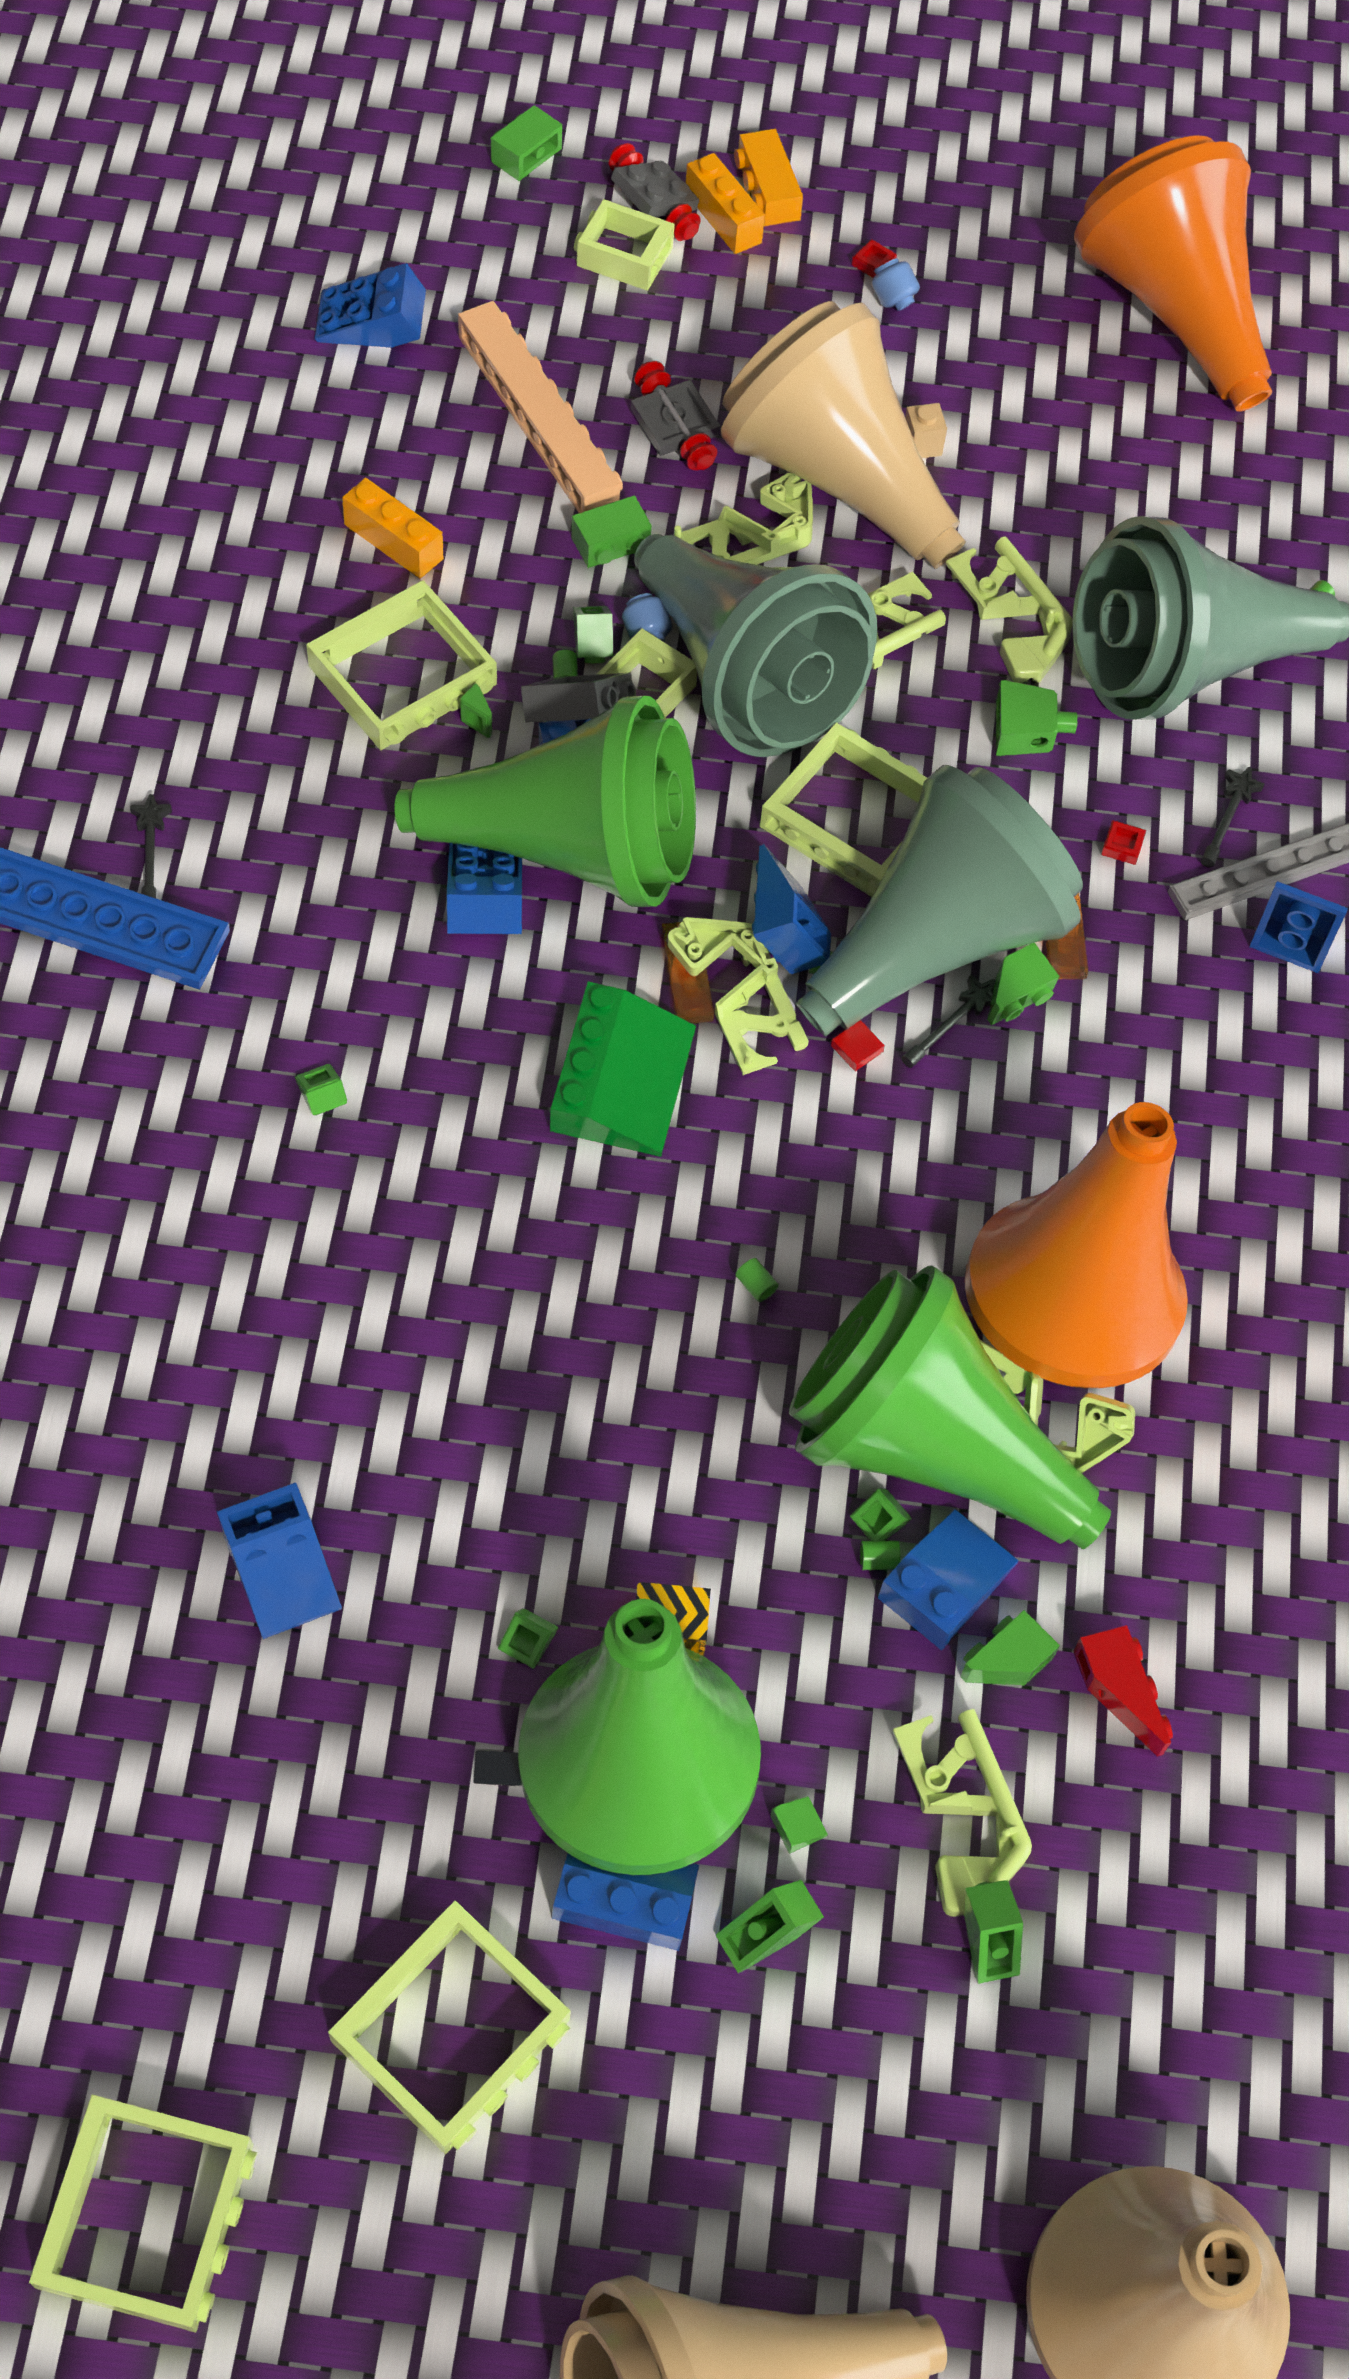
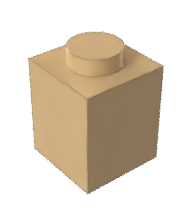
M933 403L907 407L905 419L921 458L942 456L947 425L940 404Z

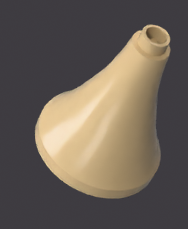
M828 301L813 307L769 340L732 381L723 398V406L729 413L722 425L721 436L735 453L755 457L791 472L853 507L892 537L915 560L925 557L934 569L944 565L946 560L952 558L965 545L966 541L956 530L960 523L959 519L942 496L917 450L892 385L881 341L880 322L864 303H855L840 309L835 302Z
M1156 2166L1133 2167L1106 2174L1078 2190L1057 2210L1041 2233L1031 2259L1026 2294L1028 2322L1037 2354L1050 2379H1276L1284 2360L1290 2329L1288 2289L1280 2261L1269 2238L1248 2210L1233 2196L1204 2178L1185 2171Z
M623 2276L599 2282L587 2293L579 2320L569 2326L564 2336L560 2357V2379H929V2375L944 2371L947 2364V2348L942 2330L938 2322L930 2314L914 2317L908 2310L899 2308L867 2313L798 2315L713 2303L656 2287L635 2276Z

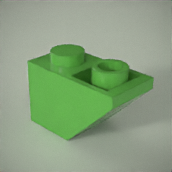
M1035 943L1029 944L1004 958L995 978L993 997L987 1019L991 1025L1003 1019L1006 1022L1018 1017L1025 1007L1033 1003L1039 1006L1053 996L1054 992L1052 990L1060 976Z
M1023 1610L1015 1619L1010 1615L1006 1616L993 1629L992 1634L995 1637L985 1646L978 1642L968 1651L963 1658L966 1664L960 1677L966 1683L1025 1686L1054 1658L1060 1645Z

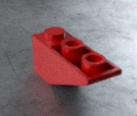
M1127 1625L1081 1637L1073 1652L1087 1690L1157 1757L1163 1755L1173 1738L1172 1727L1167 1716L1160 1714L1156 1703L1158 1699L1156 1684L1150 1675L1146 1676L1141 1663L1143 1651L1139 1640L1136 1637H1131Z

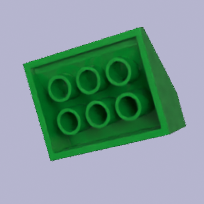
M588 981L550 1109V1132L661 1157L696 1025L624 989Z

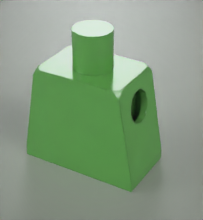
M1001 680L996 699L997 756L1047 753L1053 750L1057 732L1075 734L1077 712L1057 711V693L1054 690Z

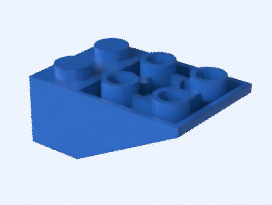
M407 263L389 267L367 276L358 277L355 280L336 286H330L321 292L315 340L320 343L388 348L418 340L421 335L426 289Z
M450 843L447 881V934H522V858L501 851Z
M765 844L760 845L759 860L756 864L757 890L754 893L755 920L752 923V932L755 939L761 942L775 960L780 962L790 974L823 965L830 957L831 932L799 882Z
M296 1482L217 1511L221 1531L262 1639L342 1609L314 1527Z

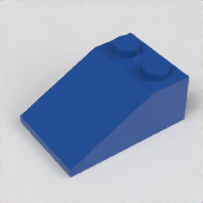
M1277 881L1258 924L1250 948L1319 973L1348 908Z
M955 1509L919 1542L883 1581L878 1599L942 1651L1018 1564L1019 1560Z

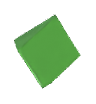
M474 684L460 698L461 721L485 737L490 738L492 735V712L478 684Z
M331 1064L323 1065L295 1077L304 1100L313 1115H319L347 1103L342 1080Z
M880 1488L850 1515L852 1520L871 1541L887 1540L912 1520L911 1516L888 1490Z
M522 1608L515 1612L498 1650L534 1669L555 1636L558 1627Z
M809 1796L772 1808L770 1817L789 1854L828 1836Z

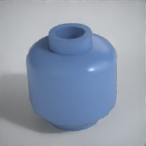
M895 258L874 271L876 276L872 279V286L883 307L891 308L895 306L897 311H900L915 302L912 296L918 292L920 285L908 262H899L898 258Z
M650 593L640 594L631 598L626 603L627 607L622 613V619L630 640L643 628L665 642V637L672 630V622L660 599L653 597Z

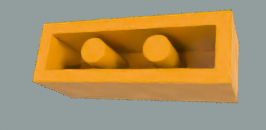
M770 129L740 134L739 147L734 151L735 164L737 169H742L745 190L751 192L753 201L765 214L764 226L799 221L801 219L803 194L777 130Z
M712 153L687 163L686 184L700 199L697 206L698 210L732 252L737 254L761 244L765 214L717 155Z
M363 479L342 497L344 525L419 579L443 560V532L369 479Z

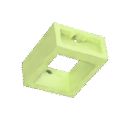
M603 199L598 209L590 213L584 232L580 231L575 239L574 251H577V266L648 291L673 249L674 223ZM606 228L646 242L648 245L641 257L597 241Z
M643 628L597 673L631 672L638 664H641L671 683L666 691L656 700L665 718L695 688L697 682V669L693 660Z

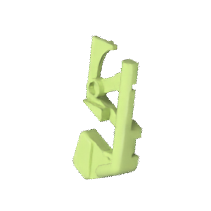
M787 473L761 488L760 503L768 509L788 518L773 531L736 510L725 506L718 520L681 532V526H675L674 536L691 545L709 537V542L712 545V554L724 559L755 565L803 549L812 541V485L807 481L801 482V478L793 473ZM730 533L735 535L742 546L751 542L759 545L756 548L733 556L727 553Z
M1002 537L996 542L995 550L1001 557L998 558L996 567L990 576L982 578L980 582L975 578L970 566V560L977 552L975 548L946 560L945 564L952 571V578L958 579L978 604L979 618L981 620L1039 614L1044 636L1007 638L1002 641L1000 655L1014 682L1024 683L1028 682L1029 678H1032V681L1039 683L1069 642L1073 628V619L1007 537ZM1015 573L1033 596L1018 597L1014 591H1010L1002 596L997 595L999 588L1006 578Z
M914 572L868 593L877 615H884L905 626L879 639L877 633L872 663L873 669L882 666L884 655L920 638L924 632L928 634L945 625L946 617L940 609L924 617L920 612L909 611L891 603V598L903 594L907 597L912 594L921 595L927 600L932 598L930 591Z
M686 917L679 924L678 928H674L669 932L668 947L690 975L696 976L731 946L743 955L744 966H748L751 963L756 967L752 973L715 1003L714 1013L742 1074L745 1075L777 1064L776 1056L765 1057L756 1053L748 1046L742 1037L748 1031L772 1033L776 1037L788 1035L795 1051L806 1048L809 1041L800 1022L796 1019V1013L777 975L778 964L775 958L770 957L767 948L755 939L752 932V924ZM765 986L777 1014L773 1017L747 1014L738 1009L748 1005L749 998Z
M980 1340L997 1369L1006 1373L1004 1379L1013 1393L1018 1394L1026 1388L1023 1407L1032 1421L1038 1426L1044 1379L1033 1372L1029 1373L1017 1366L996 1348ZM1087 1393L1080 1401L1077 1447L1067 1446L1066 1441H1061L1055 1446L1076 1469L1083 1473L1130 1442L1134 1435L1135 1410L1130 1404L1094 1393Z
M974 1709L964 1711L958 1716L964 1734L957 1738L954 1747L938 1765L932 1766L929 1769L925 1765L921 1741L925 1728L934 1721L932 1715L892 1730L919 1793L922 1813L996 1816L997 1857L943 1855L936 1863L943 1910L947 1915L955 1917L964 1915L965 1888L976 1886L982 1882L993 1883L1008 1880L1009 1882L1023 1866L1032 1848L1028 1832ZM975 1758L991 1796L967 1795L966 1791L960 1793L943 1792L946 1791L950 1779L966 1761Z

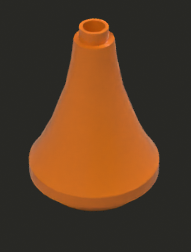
M1187 136L1151 148L1132 158L1108 175L1088 197L1084 206L1085 214L1076 227L1074 240L1083 260L1087 264L1103 271L1129 290L1151 310L1184 344L1206 373L1221 399H1231L1235 410L1241 412L1261 404L1272 394L1267 381L1272 372L1261 341L1250 290L1246 213L1251 168L1242 149L1238 145L1230 142H1214L1207 136Z
M1138 1102L1129 1106L1126 1111L1118 1113L1109 1122L1097 1143L1077 1167L1043 1193L1015 1201L1002 1208L980 1230L966 1265L965 1291L967 1302L978 1327L990 1343L1007 1359L1027 1372H1033L1041 1376L1042 1379L1071 1387H1114L1129 1383L1148 1374L1167 1357L1173 1348L1185 1322L1188 1300L1184 1276L1172 1253L1169 1241L1166 1200L1170 1168L1177 1139L1173 1120L1162 1107L1149 1102Z

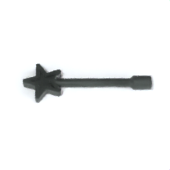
M1248 767L1241 774L1232 770H1227L1225 778L1230 785L1226 788L1224 795L1233 796L1211 845L1206 847L1201 858V864L1205 867H1214L1220 854L1219 847L1241 798L1245 804H1248L1251 800V793L1262 792L1264 783L1252 779L1251 767Z
M149 794L145 805H131L130 811L131 814L139 818L136 824L137 830L142 831L146 828L145 881L141 894L156 898V888L154 887L155 827L164 831L165 826L162 818L172 813V807L170 804L157 805L153 794Z
M970 975L967 979L969 989L961 992L958 998L959 1001L965 1003L922 1043L914 1045L901 1058L902 1062L908 1068L914 1067L925 1056V1052L973 1007L975 1015H980L984 1005L990 1006L993 993L991 991L996 980L991 979L981 983L973 975Z

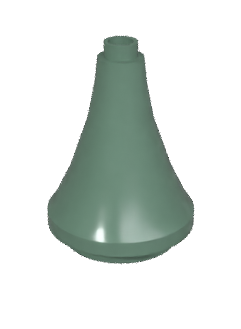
M1132 517L1119 523L1111 530L1099 548L1090 557L1082 572L1073 609L1074 646L1078 663L1086 680L1093 687L1096 695L1108 710L1121 718L1130 720L1161 718L1175 710L1183 701L1215 682L1265 661L1294 654L1328 650L1335 643L1343 642L1349 636V605L1345 601H1338L1333 594L1328 592L1300 588L1264 578L1217 555L1191 537L1178 523L1163 517Z
M653 534L640 543L634 557L635 565L639 570V577L651 593L660 599L662 605L676 623L698 672L706 717L714 731L732 747L742 753L756 757L778 756L796 750L822 737L836 722L839 723L848 714L867 683L877 642L875 609L869 595L858 583L842 571L826 565L766 567L724 559L699 549L674 535L663 536Z
M942 765L924 781L920 800L901 846L864 912L831 956L806 982L809 992L796 1002V1005L812 1026L826 1037L838 1025L845 1030L850 1028L875 1009L926 980L998 952L1043 940L1061 939L1075 928L1081 920L1080 910L1074 898L1083 889L1080 872L1072 857L1049 825L1004 780L982 767H975L966 774L953 766Z

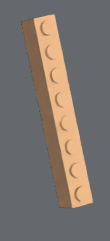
M494 301L459 313V339L578 513L619 501L620 490L623 488L619 474L610 469L606 463L603 451L599 447L596 448L590 440L587 428L583 424L580 425L574 417L571 405L567 401L564 402L558 394L555 382L551 378L548 379L544 374L539 359L536 356L532 357L523 336L516 334L512 328L507 313L501 312Z

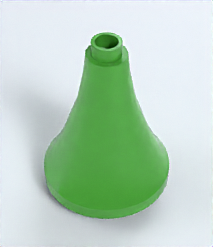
M651 696L623 697L608 710L567 734L501 762L451 775L421 779L414 784L413 789H400L395 799L396 823L400 832L416 833V836L422 841L456 843L501 851L573 875L615 895L631 907L658 906L666 898L671 883H679L685 878L693 855L696 831V792L689 745L680 723L674 718H665L659 704Z
M932 1265L920 1270L910 1280L897 1270L889 1272L879 1280L854 1307L827 1342L807 1372L791 1402L789 1414L803 1424L797 1436L795 1450L816 1466H839L891 1475L965 1497L1022 1522L1059 1544L1069 1539L1081 1549L1087 1548L1097 1539L1110 1519L1111 1510L1097 1500L1099 1489L1067 1460L1032 1421L986 1353L960 1302L953 1280Z
M649 1599L634 1600L620 1607L610 1616L603 1633L601 1645L573 1657L548 1677L533 1697L526 1711L521 1726L518 1748L519 1773L523 1793L530 1811L545 1833L559 1847L582 1862L602 1870L628 1875H651L677 1870L697 1862L720 1847L741 1824L750 1808L756 1792L761 1759L758 1726L750 1705L739 1687L716 1664L704 1656L685 1648L682 1631L676 1617L664 1606Z

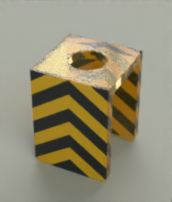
M645 1582L638 1583L636 1600H653L668 1609L676 1617L680 1625L685 1648L704 1656L707 1642L711 1589Z

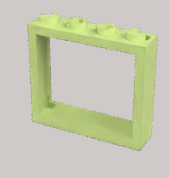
M424 580L306 644L308 665L380 751L392 744L400 743L407 735L414 731L430 726L437 718L461 708L460 698L474 684H478L483 694H486L493 686L497 685L496 661ZM424 616L471 671L380 721L334 666Z
M836 722L762 806L760 827L872 897L901 843L886 861L880 865L787 806L834 752L917 803L920 800L923 783L927 777L920 774L914 767L905 765L892 757L885 749L874 746L861 738L855 731L847 729Z
M454 1901L328 2033L330 2041L446 2155L453 2146L459 2150L465 2142H469L477 2131L473 2124L485 2112L492 2116L508 2098L504 2091L516 2078L523 2082L540 2063L536 2056L547 2044L554 2048L561 2042V2038L570 2030L567 2023L570 2021L571 2011L457 1901ZM462 1930L549 2015L444 2127L357 2039Z
M92 2094L29 2283L39 2290L197 2332L199 2322L206 2323L209 2311L213 2307L215 2294L210 2293L209 2289L214 2273L221 2275L227 2261L229 2246L223 2243L228 2227H236L241 2215L244 2199L239 2198L238 2194L243 2179L250 2180L255 2169L254 2163L258 2152L252 2151L254 2144L251 2138ZM111 2118L231 2150L183 2309L60 2275Z

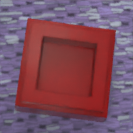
M871 239L853 256L852 266L874 278L876 276L874 271L883 264L897 258V254Z
M1112 820L1101 855L1136 865L1147 830Z
M861 1020L833 1038L831 1047L855 1072L883 1053L885 1045Z

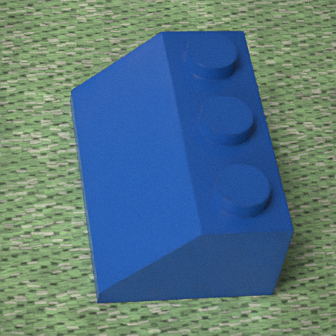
M567 1853L553 1905L552 1919L679 1951L700 1865L693 1863L677 1870L659 1874L628 1875L596 1868Z

